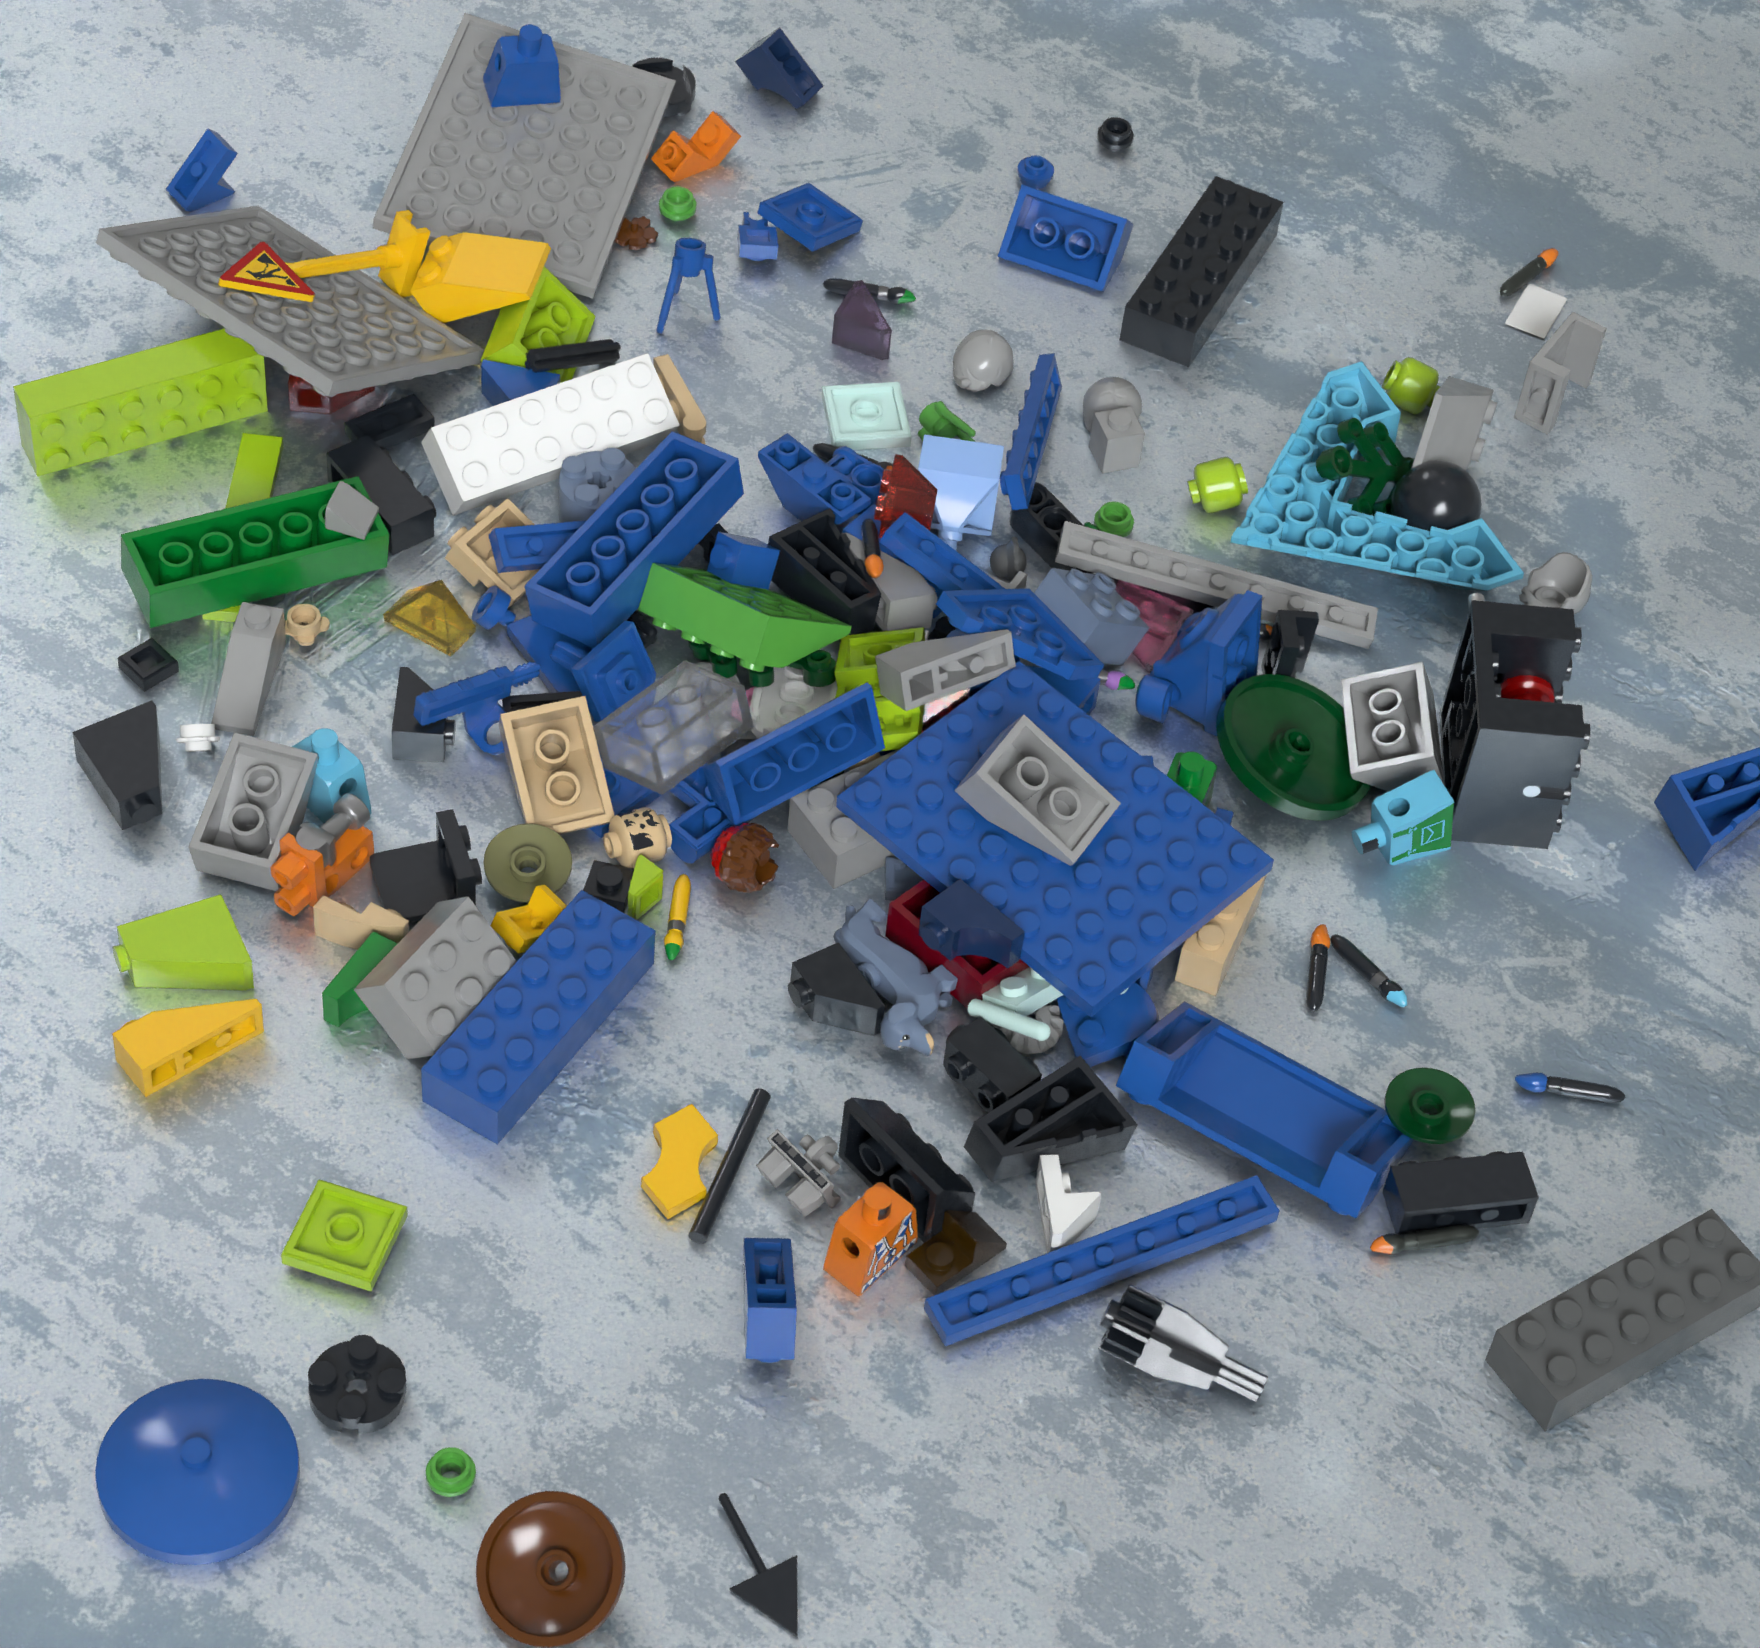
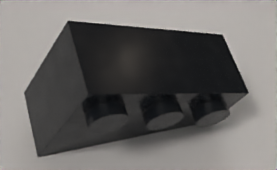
M831 508L769 536L768 545L780 550L771 579L776 586L791 599L852 626L849 635L865 634L873 630L881 592L873 578L867 573L862 560H856L849 548L851 541L846 533L841 534L834 523L835 514Z
M1080 1055L974 1121L963 1147L991 1182L1037 1171L1040 1155L1058 1154L1060 1165L1125 1150L1138 1124Z

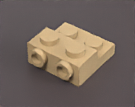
M507 498L496 508L490 504L483 509L474 520L476 525L470 530L465 526L459 529L447 542L451 549L445 559L474 587L481 581L488 589L492 586H497L511 596L509 607H511L526 594L524 586L540 569L498 573L488 534L494 528L535 525Z

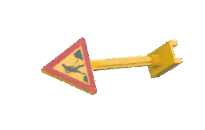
M409 210L398 211L395 214L387 245L378 246L376 250L302 260L293 263L284 262L267 243L260 242L220 276L218 285L226 288L313 302L315 293L301 278L380 267L378 277L399 296L409 297L412 296L410 291L420 269L430 231L426 227L417 229L411 223L413 214Z

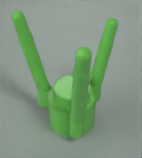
M942 401L931 403L922 410L919 422L923 428L918 431V436L922 441L924 435L952 439L957 436L961 440L976 442L971 438L976 435L975 430L952 413Z

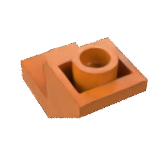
M712 111L691 139L673 130L652 156L651 160L671 181L677 182L718 166L741 138V135L720 114Z

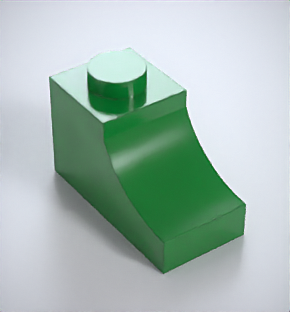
M374 931L370 934L322 992L323 1017L325 1021L339 1028L352 1016L369 1010L354 989L398 943Z

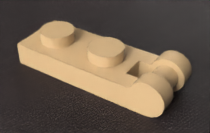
M666 354L654 357V368L680 425L677 431L685 437L705 444L703 436L706 433V419L670 356Z

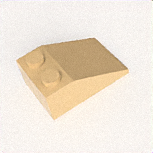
M586 696L500 714L498 726L525 824L542 825L554 830L558 834L609 824L615 815Z

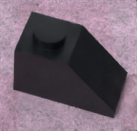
M400 667L391 731L392 758L397 760L444 762L446 745L454 746L456 721L449 720L447 717L435 723L421 726L413 715L416 697L423 692L426 693L434 689L409 667Z
M839 942L792 962L790 983H788L790 998L795 1006L798 1008L802 1007L813 1022L872 1036L881 1033L880 1023L884 1018L885 1005Z

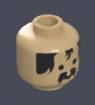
M643 807L612 817L609 824V832L604 834L603 842L606 853L611 859L616 858L621 866L634 869L639 855H643L652 863L662 860L665 857L667 848L671 847L672 835L664 815H657L651 808Z

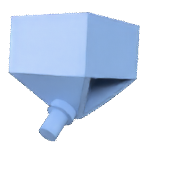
M924 435L918 467L913 518L926 528L938 529V537L942 538L941 540L954 550L957 548V541H962L963 533L991 537L1004 446Z

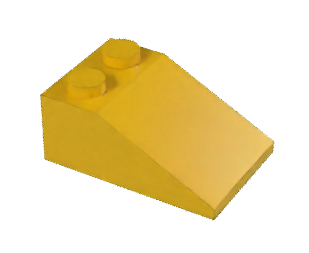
M467 232L449 237L446 235L440 236L429 245L428 253L421 268L418 270L410 292L426 313L442 323L530 300L551 247L545 242Z

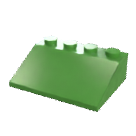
M652 563L638 609L653 617L652 624L672 631L679 629L682 631L681 638L698 644H705L707 642L711 644V652L728 658L736 656L740 658V666L758 672H763L765 666L784 668L849 635L852 626L773 590L729 583L704 569Z

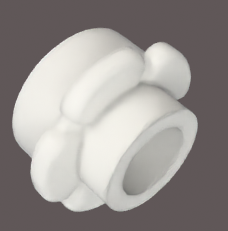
M215 724L180 725V738H177L176 741L177 743H185L186 752L211 751V742H218L220 737H215Z

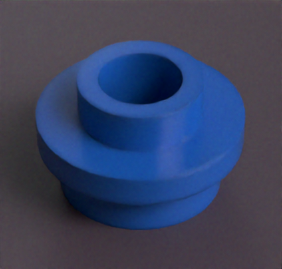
M1030 156L1019 162L1017 174L1022 185L1034 189H1042L1052 180L1054 166L1050 161L1041 156Z

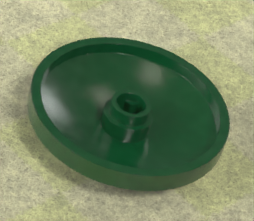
M1261 674L1240 682L1221 704L1216 721L1217 738L1221 751L1238 779L1254 795L1273 808L1301 819L1312 821L1333 820L1351 812L1368 793L1371 785L1352 779L1350 774L1344 708L1317 687L1289 676Z

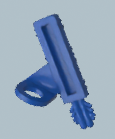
M529 661L522 666L518 665L513 671H510L507 666L496 667L494 670L491 669L485 673L470 678L467 677L464 680H458V682H452L447 686L429 690L426 693L423 692L416 697L413 715L421 726L462 713L465 730L479 748L490 755L502 754L505 752L502 741L496 745H490L487 741L489 728L499 722L500 714L507 713L498 703V700L510 696L512 686L515 688L518 685L523 686L524 683L528 684L533 678L538 677L541 666L539 663Z

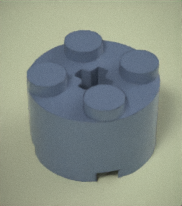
M607 448L603 451H592L577 456H569L563 460L562 469L559 474L558 517L560 523L588 520L631 475L636 467L625 458L623 451L617 448Z

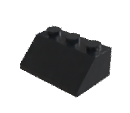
M851 1097L844 1102L838 1156L869 1188L878 1182H883L914 1206L917 1217V1233L923 1243L942 1231L944 1213L946 1211L972 1212L975 1192L970 1182L963 1175L956 1174L943 1161L939 1151L932 1144L925 1143L912 1130L909 1121L902 1114L895 1113L884 1101Z

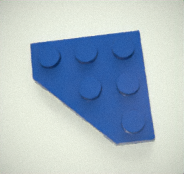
M1029 588L943 591L936 603L946 614L952 626L968 634L1009 630L1012 634L1014 655L1068 680L1098 678L1104 667V664Z

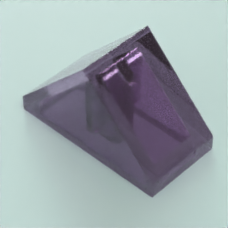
M863 280L855 281L834 314L832 343L880 360L889 359L892 330Z

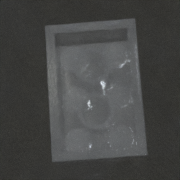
M684 660L598 722L593 728L604 768L663 795L698 768L704 766L710 759L729 745L735 743L737 739L754 728L744 685Z

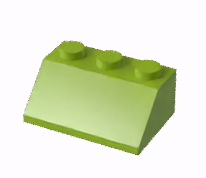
M544 266L530 300L501 307L480 361L482 362L484 359L526 368V353L531 349L586 342L596 316ZM577 367L545 372L560 374V383L573 379Z

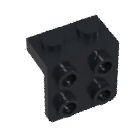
M453 809L436 812V841L378 852L370 856V868L382 907L397 911L405 919L409 920V923L420 921L440 901L469 896L476 906V885L482 884L481 870L477 858H469L467 852L471 850L469 833L466 825H458Z

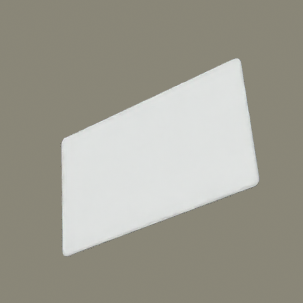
M1528 284L1505 324L1545 339L1567 298Z

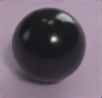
M1443 460L1427 461L1410 468L1397 482L1391 498V513L1393 516L1408 519V526L1430 531L1431 526L1449 530L1478 520L1481 514V495L1472 476L1460 466Z

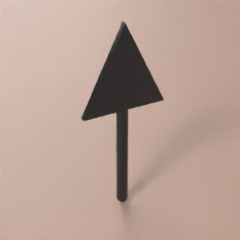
M721 1493L718 1499L758 1573L729 1588L730 1591L798 1637L797 1555L767 1569L728 1495Z

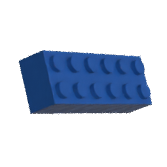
M672 431L526 583L524 587L532 621L595 648L620 624L627 621L639 608L652 563L678 566L741 498L744 490L739 459Z
M581 890L421 1068L422 1101L498 1145L654 964L656 930Z

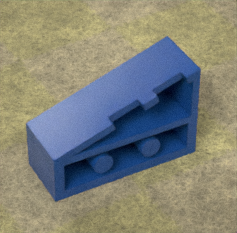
M1760 747L1671 775L1655 799L1654 804L1694 871L1760 818Z

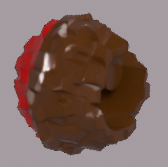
M742 823L740 826H733L723 831L712 848L713 853L710 854L716 877L721 882H724L730 890L744 893L760 891L768 882H773L776 876L775 872L779 867L775 860L770 858V851L768 850L770 847H779V844L773 838V833L757 823Z

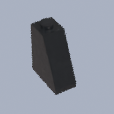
M153 700L73 732L76 761L122 830L148 822L153 817L162 814L160 738L157 709Z

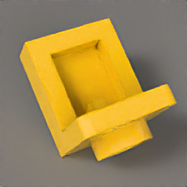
M545 884L535 887L528 905L496 912L490 926L504 939L510 948L520 954L526 952L567 905Z

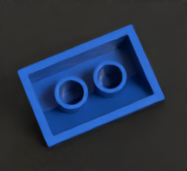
M1021 185L997 257L1104 292L1122 261L1134 224L1126 218Z

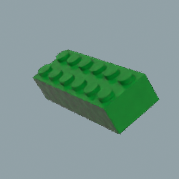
M359 476L340 480L349 484L372 502ZM339 481L121 534V569L149 628L238 606L242 602L250 603L386 568L389 532L379 514H377L365 540L326 529V507Z

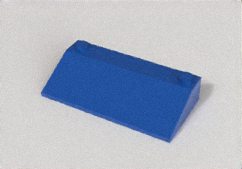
M1185 1001L1134 1040L1116 1083V1087L1127 1092L1128 1096L1135 1102L1153 1106L1327 1202L1328 1207L1334 1212L1341 1215H1350L1354 1218H1357L1371 1204L1386 1182L1390 1166L1397 1165L1414 1141V1139L1406 1136L1393 1125L1385 1109Z

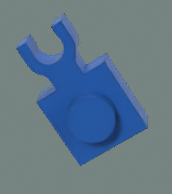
M743 212L742 225H738L737 235L739 257L748 258L753 261L777 259L778 239L776 227H769L768 221L763 217L761 220H753L749 217V212Z

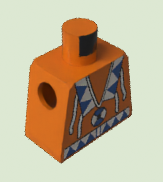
M878 1182L873 1187L867 1189L864 1195L836 1221L823 1270L855 1295L861 1296L917 1243V1217L914 1206L883 1182Z

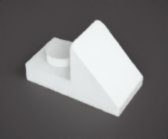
M1040 1155L1035 1185L1046 1251L1049 1253L1071 1245L1093 1223L1098 1214L1102 1194L1101 1192L1071 1193L1070 1177L1068 1172L1061 1173L1059 1155Z

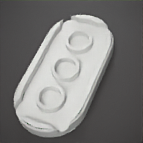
M787 666L784 668L774 667L775 680L773 684L767 687L754 686L749 711V728L757 738H760L835 699L837 691L836 681L828 686L813 687L805 684L803 681V670Z

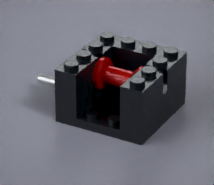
M1473 593L1468 597L1469 612L1439 712L1444 783L1454 800L1451 840L1548 849L1553 832L1559 833L1561 829L1562 805L1568 806L1570 802L1571 778H1577L1580 772L1581 749L1587 750L1590 742V724L1583 721L1582 705L1562 703L1563 681H1569L1571 678L1572 653H1578L1580 650L1582 631L1580 627H1575L1574 609L1487 602L1481 593Z

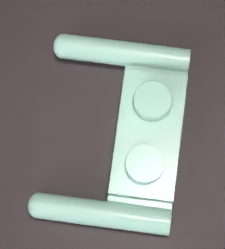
M1028 967L1013 977L1003 979L999 985L983 993V1000L976 998L971 1000L968 1005V1014L976 1018L981 1016L989 1023L1039 1041H1045L1050 1036L1051 1030L1049 1025L1027 1016L1063 994L1032 968Z

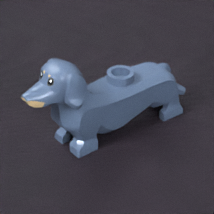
M872 899L867 900L857 912L853 905L846 906L845 923L842 928L836 930L833 938L835 943L839 942L870 986L892 1005L880 1023L882 1043L892 1050L899 1051L911 1048L930 1056L934 1049V1040L923 1026L934 1021L938 1007H951L953 997L948 992L956 989L958 978L943 965L928 973L927 967L921 959L883 937L873 921L882 922L887 918V913Z

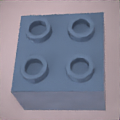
M1051 568L1034 592L1103 664L1122 666L1149 630L1148 625L1139 617L1140 610L1130 601L1123 599L1115 591L1116 584L1108 576L1099 572L1089 574L1077 569L1069 571Z

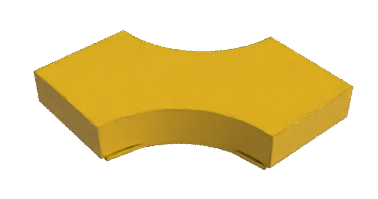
M693 1104L654 1124L653 1134L660 1147L661 1155L655 1167L641 1178V1188L667 1220L705 1199L707 1189L700 1178L698 1169L703 1158L718 1144V1134Z

